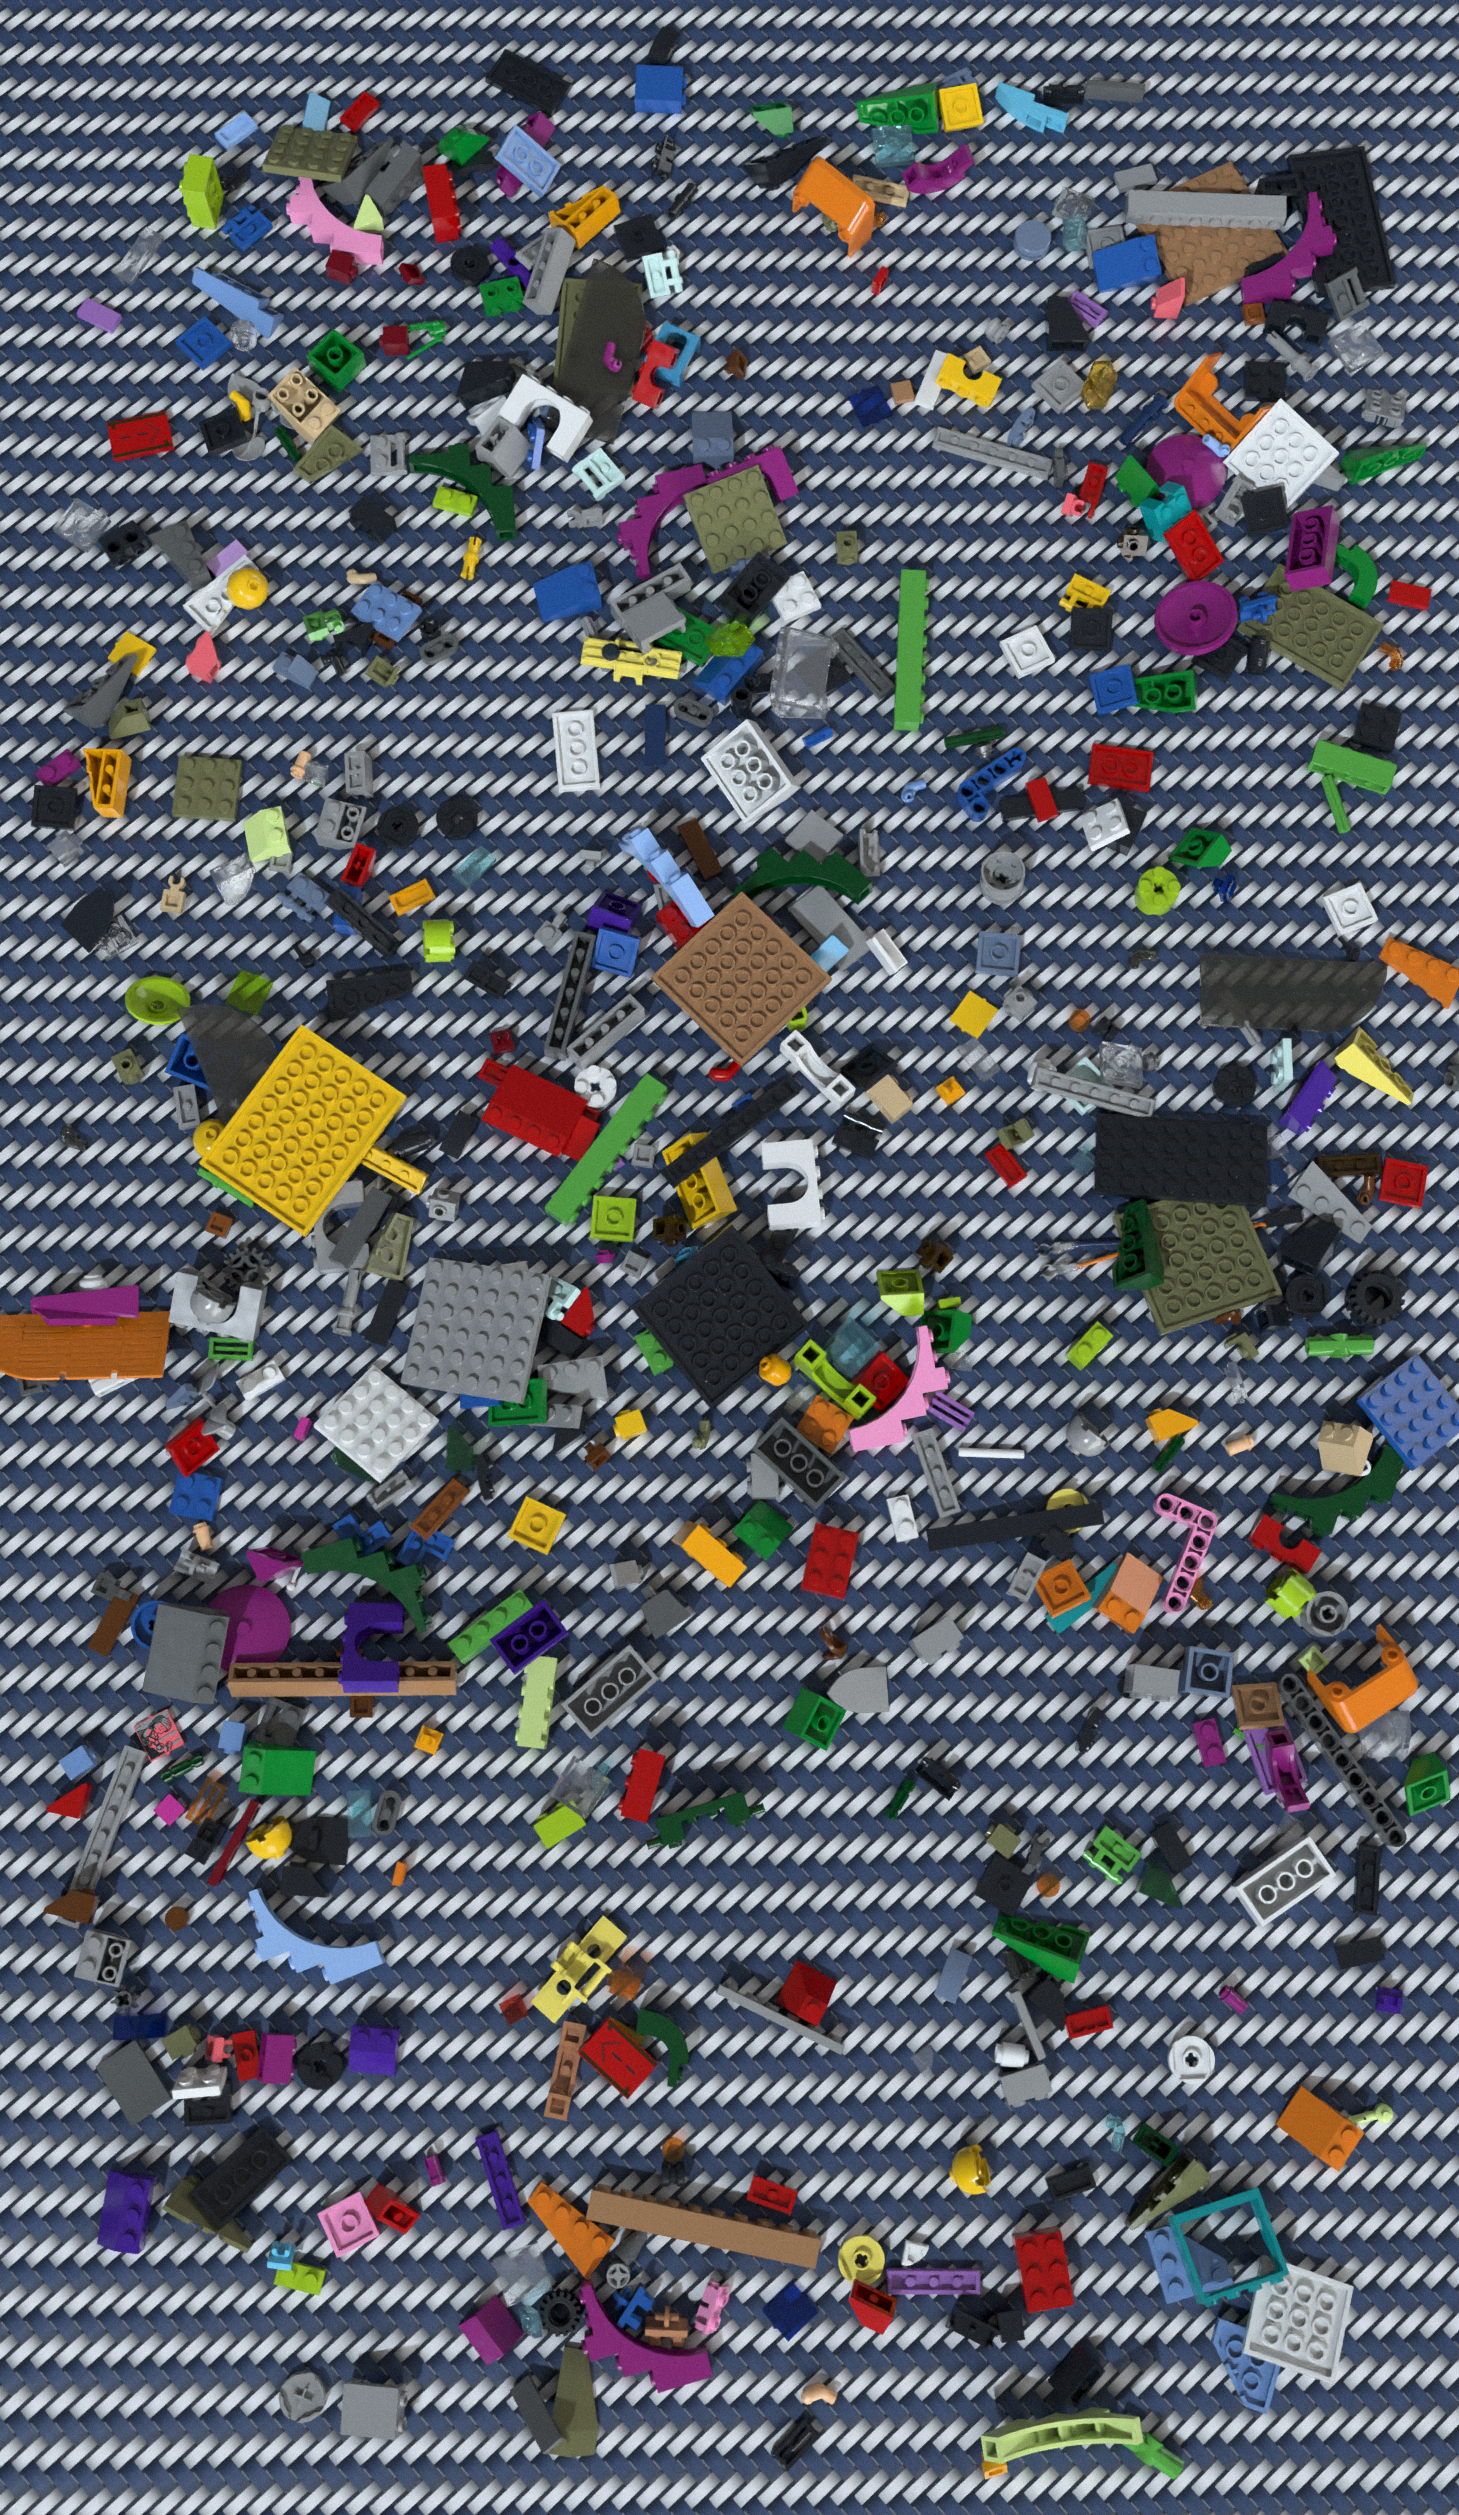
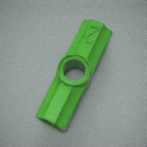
M1332 1334L1328 1337L1317 1336L1305 1339V1352L1307 1356L1345 1358L1350 1355H1371L1374 1350L1372 1335L1349 1336L1348 1334Z
M1146 2431L1145 2433L1142 2432L1143 2443L1139 2445L1123 2444L1133 2451V2454L1149 2466H1155L1173 2480L1180 2475L1183 2469L1184 2460L1164 2447L1162 2442Z

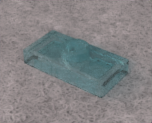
M480 845L455 870L452 876L468 890L497 860Z
M371 1790L347 1791L348 1838L372 1836Z
M529 2305L520 2306L519 2311L523 2331L534 2339L542 2337V2323L539 2312Z

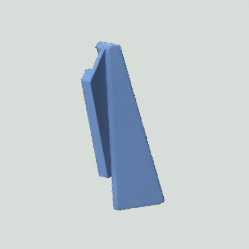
M195 267L192 283L265 338L269 339L284 319V314L267 307L270 298L221 272L213 271L211 274L200 267Z

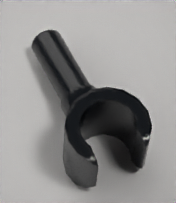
M1340 936L1338 940L1348 951L1345 958L1354 964L1359 959L1360 950L1356 947L1352 948L1343 936Z
M296 943L292 945L305 969L315 966L311 954L304 956Z

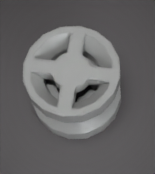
M995 317L988 324L984 333L988 337L991 336L996 344H999L1006 337L1010 328L1007 325H1003L998 317Z
M622 2260L613 2261L607 2270L606 2277L608 2283L614 2288H622L627 2285L630 2279V2267Z

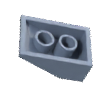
M692 412L693 466L702 464L703 469H727L726 465L734 462L732 412Z

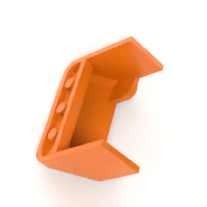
M817 156L814 158L793 191L792 211L796 213L802 206L807 207L811 202L838 224V236L843 242L849 244L848 257L851 258L871 239L875 211L874 201L822 157Z
M1219 352L1207 355L1175 397L1174 407L1203 437L1209 434L1222 444H1228L1231 453L1269 412L1274 404L1261 407L1256 414H1246L1238 421L1212 395L1217 389L1218 380L1211 370L1223 355Z
M1381 1624L1376 1627V1641L1383 1648L1381 1660L1386 1668L1352 1691L1346 1684L1340 1681H1334L1324 1686L1312 1670L1307 1672V1686L1341 1728L1348 1733L1360 1731L1414 1695L1418 1689L1417 1678L1403 1650Z

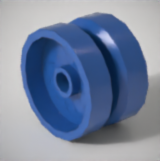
M152 1600L144 1603L135 1611L131 1619V1632L133 1638L140 1646L150 1649L158 1603L170 1604L168 1602Z

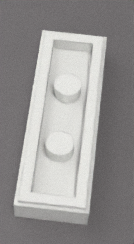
M935 350L914 404L930 410L934 409L942 390L934 382L947 355L946 353Z

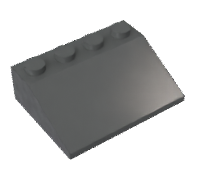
M158 1603L142 1691L187 1702L214 1704L230 1618L225 1609Z

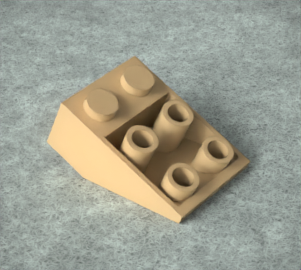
M296 367L268 394L270 400L291 426L311 446L327 427L337 420L341 412Z

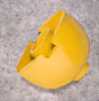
M243 567L235 570L228 577L226 592L229 600L236 607L251 610L265 602L269 593V585L266 577L255 568Z
M208 1119L196 1127L193 1133V1145L201 1158L204 1157L228 1123L220 1119Z
M281 1815L272 1818L274 1823L266 1826L263 1823L246 1837L245 1843L255 1856L261 1859L274 1857L276 1860L286 1854L287 1851L285 1849L291 1843L292 1832L285 1816Z
M978 2144L960 2149L953 2158L952 2167L949 2168L951 2181L956 2182L957 2186L964 2193L970 2195L986 2193L990 2190L986 2188V2185H990L986 2157L981 2160L979 2152L983 2150Z

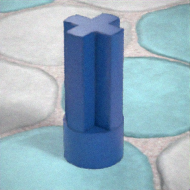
M827 725L802 738L804 746L809 749L833 737V732Z

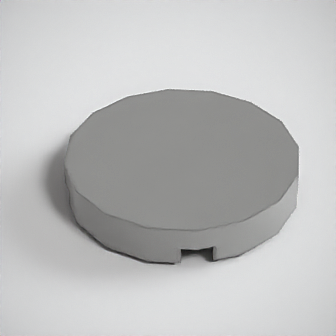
M306 2370L295 2372L289 2376L279 2393V2404L282 2412L287 2418H291L299 2423L309 2422L316 2418L324 2408L327 2399L326 2385L321 2377L314 2372Z

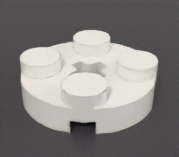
M592 1065L578 1074L574 1090L576 1095L589 1100L587 1106L593 1109L604 1108L614 1100L617 1084L609 1070ZM599 1083L601 1090L599 1092L597 1090L591 1092V1084Z
M1181 2036L1171 2043L1168 2050L1167 2061L1170 2070L1175 2077L1185 2083L1197 2084L1203 2082L1214 2069L1215 2057L1213 2050L1206 2041L1198 2036ZM1189 2053L1197 2057V2061H1194L1192 2066H1189V2063L1185 2061V2057H1188Z

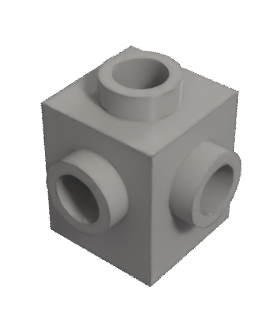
M1020 985L1015 989L1010 988L1003 996L1005 998L1002 1005L1004 1011L1009 1016H1014L1020 1023L1037 1005V1001L1033 998L1031 991L1027 988H1022Z
M435 1188L432 1196L429 1195L427 1198L426 1208H429V1217L441 1221L454 1222L459 1211L461 1193L449 1191L445 1188Z

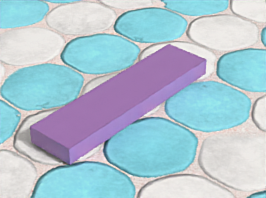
M886 2268V2293L980 2295V2269Z

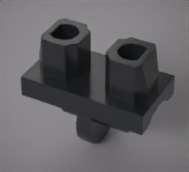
M206 1817L184 1854L205 1865L227 1828Z

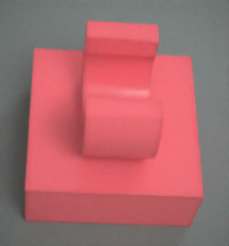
M1067 492L1060 513L1072 517L1073 514L1081 516L1082 513L1076 511V506L1079 504L1085 506L1086 503L1078 500L1079 497Z
M208 2035L205 2059L212 2062H222V2057H231L230 2053L223 2052V2047L226 2044H232V2041L218 2035Z

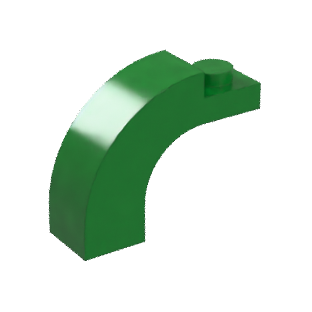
M1337 543L1335 563L1348 570L1354 581L1353 591L1347 603L1365 611L1376 591L1378 582L1374 562L1359 546L1355 545L1351 551L1343 544Z

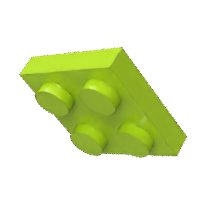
M594 1196L590 1239L633 1242L637 1199Z

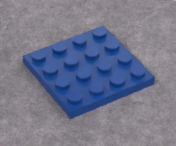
M1417 1353L1356 1401L1411 1471L1419 1467L1459 1433V1404Z

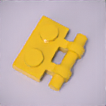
M1074 574L1065 591V594L1071 596V598L1067 600L1062 597L1059 605L1065 607V610L1070 613L1072 607L1084 608L1076 604L1077 600L1087 604L1086 608L1103 609L1111 591L1082 576Z

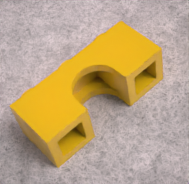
M947 353L934 383L943 389H949L957 393L962 398L975 402L978 406L989 408L1002 379L984 370L979 379L970 380L963 373L966 361Z

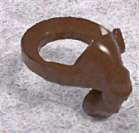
M1241 1309L1231 1310L1213 1319L1212 1322L1214 1325L1219 1323L1223 1325L1227 1321L1235 1325L1239 1324L1242 1311Z
M821 1626L819 1628L820 1636L829 1648V1650L822 1654L823 1659L832 1661L842 1659L846 1653L847 1642L839 1641L836 1634L833 1635L826 1626Z

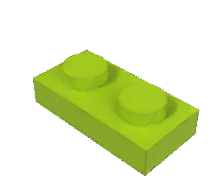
M439 485L433 501V507L472 518L478 497Z
M293 2261L291 2271L277 2269L274 2284L319 2296L326 2269Z

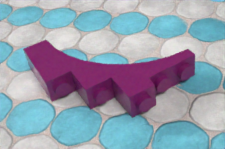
M1317 191L1308 194V220L1303 234L1295 247L1271 268L1256 275L1241 278L1240 292L1242 304L1259 302L1264 304L1272 302V300L1291 299L1292 290H1295V279L1312 276V270L1316 267L1315 257L1332 255L1333 247L1337 245L1336 233H1332L1331 225L1326 226L1325 217H1321L1322 201L1321 199L1318 200Z
M702 464L655 475V484H652L654 495L636 499L637 507L634 508L636 519L618 523L619 531L616 532L618 544L623 545L624 551L629 550L631 560L636 561L637 565L634 566L636 577L641 578L642 583L650 580L648 553L658 526L674 508L684 502L683 495L705 487L703 480L706 477Z
M591 2278L582 2281V2289L578 2290L579 2298L582 2305L586 2304L588 2313L584 2314L587 2328L592 2327V2329L585 2330V2339L581 2340L584 2355L589 2354L590 2362L615 2355L618 2371L622 2370L624 2377L648 2371L651 2385H656L658 2393L713 2377L706 2345L689 2349H669L649 2345V2343L634 2337L625 2329L616 2325L617 2322L608 2314L598 2298Z

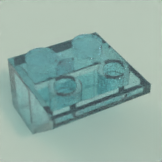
M850 1317L821 1349L827 1353L826 1359L851 1381L881 1350L882 1346Z

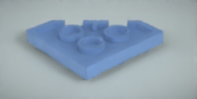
M1165 2224L1145 2230L1144 2233L1166 2304L1194 2296L1170 2226ZM1184 2235L1204 2293L1234 2284L1227 2260L1224 2257Z
M1217 2317L1211 2341L1242 2404L1245 2407L1267 2414L1280 2366L1241 2353L1246 2326Z

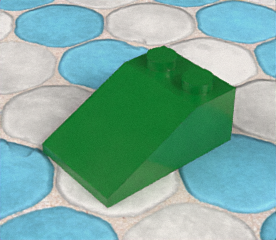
M249 1741L244 1747L238 1792L259 1795H311L317 1750Z

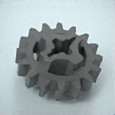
M245 1246L243 1252L237 1248L236 1255L229 1253L231 1260H224L228 1267L223 1268L222 1271L228 1274L224 1277V1280L226 1282L230 1281L228 1286L231 1289L236 1286L235 1291L240 1293L241 1285L246 1282L264 1286L262 1281H269L266 1273L271 1272V1269L265 1267L269 1264L268 1259L263 1260L265 1255L262 1252L257 1255L258 1250L256 1248H253L250 1252L249 1248ZM252 1258L258 1260L260 1265L252 1264ZM248 1266L251 1270H248L247 1274H244L242 1271L246 1270V1267ZM233 1275L240 1276L242 1283L237 1282Z

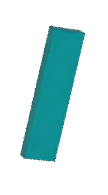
M1112 1563L1085 1584L1091 1595L1090 1600L1053 1619L1049 1613L1044 1616L1057 1634H1060L1092 1609L1091 1607L1117 1568L1115 1563Z

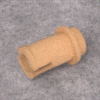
M305 751L299 752L294 766L290 768L293 777L302 779L306 776V768L312 758L311 754Z
M1243 1434L1241 1438L1224 1445L1228 1455L1231 1457L1246 1449L1250 1451L1251 1447H1254V1442L1250 1434Z
M206 1522L194 1525L192 1532L196 1534L200 1551L214 1548L208 1530L210 1526H207Z

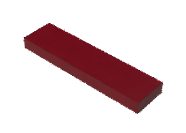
M251 1799L207 1881L209 1885L213 1887L220 1885L258 1814L262 1802Z

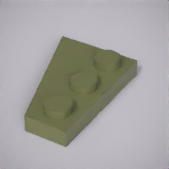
M330 424L296 464L293 472L311 484L361 454L363 448Z
M392 1213L362 1271L396 1281H403L414 1218L399 1213Z

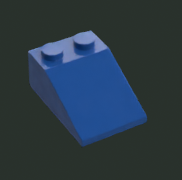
M1154 234L1134 238L1091 254L1099 293L1156 283L1162 275Z
M591 561L571 565L533 584L542 622L602 609L601 595Z

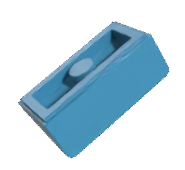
M309 92L302 124L303 128L309 127L313 131L325 130L331 101L313 92Z
M832 934L810 957L827 973L850 950L837 935Z

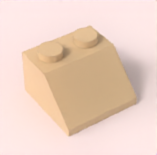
M1323 1421L1317 1440L1322 1469L1361 1477L1374 1435L1361 1426Z

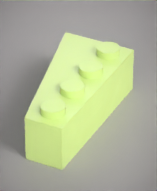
M539 1656L524 1668V1673H528L527 1681L522 1684L521 1696H524L523 1705L519 1707L518 1718H521L520 1728L517 1727L515 1741H518L517 1746L547 1749L558 1665L557 1658Z

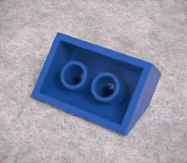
M730 637L693 680V683L723 706H726L731 700L733 690L744 685L742 676L752 675L763 662V650L748 639Z
M181 1033L164 1072L225 1096L238 1080L246 1060L238 1055Z

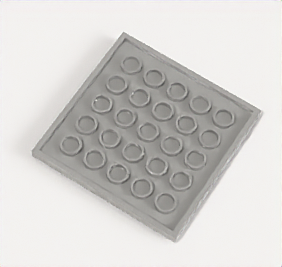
M429 1257L400 1383L524 1404L552 1277L547 1274Z

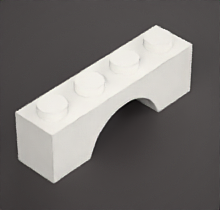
M794 1030L780 1044V1052L838 1109L854 1096L856 1088L842 1074L830 1069L818 1057L811 1044L797 1030Z

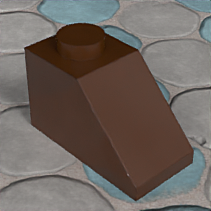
M82 1886L81 1890H73L44 1907L43 1912L85 1924L93 1923L101 1895L95 1894V1889Z

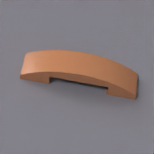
M564 2021L544 2112L545 2117L567 2120L580 2055L577 2051L583 2045L587 2025Z

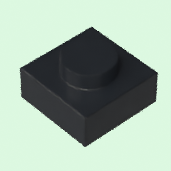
M389 1188L386 1193L392 1196V1200L385 1212L389 1215L400 1213L408 1201Z

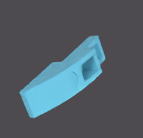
M1002 82L998 83L995 98L1015 119L1043 133L1045 127L1064 133L1069 114L1042 103L1034 102L1035 94L1029 91L1021 90Z

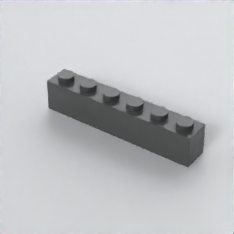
M575 931L544 1045L546 1057L566 1061V1048L570 1045L591 968L597 941L596 935Z

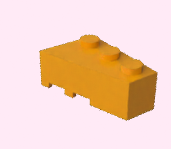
M604 185L582 195V199L573 204L571 202L564 204L565 208L556 212L554 210L548 212L551 228L562 227L576 240L574 246L579 250L620 213L617 195Z

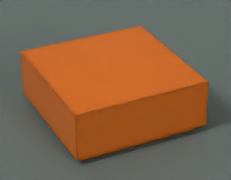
M397 1862L392 1885L400 1887L404 1884L408 1866L407 1862Z

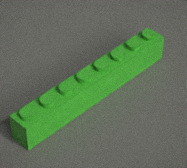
M901 569L893 730L918 731L919 724H923L924 711H920V705H924L925 692H921V685H925V673H922V666L925 667L926 654H923V648H926L927 635H923V630L927 629L928 616H924V610H928L929 600L928 597H925V591L929 590V579H926L925 570Z
M647 1073L644 1075L544 1207L547 1214L566 1227L569 1223L573 1224L580 1214L578 1213L582 1206L586 1207L592 1199V1192L595 1189L599 1190L603 1185L606 1172L611 1173L617 1166L616 1160L618 1156H624L630 1148L628 1144L633 1138L637 1139L643 1131L641 1127L645 1122L649 1123L656 1113L654 1112L658 1105L662 1106L667 1100V1087Z

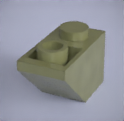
M141 698L120 703L108 722L111 740L151 730L150 716Z

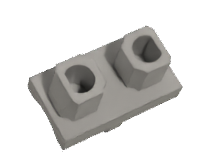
M182 1549L174 1570L211 1585L220 1564Z

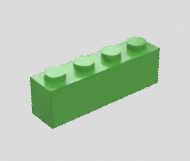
M1319 739L1313 747L1307 770L1325 776L1332 775L1334 779L1383 795L1390 789L1397 769V765L1389 760H1380L1368 753H1359L1349 747H1340L1328 740Z
M519 1589L451 1640L448 1645L465 1665L492 1644L490 1642L491 1638L534 1606Z

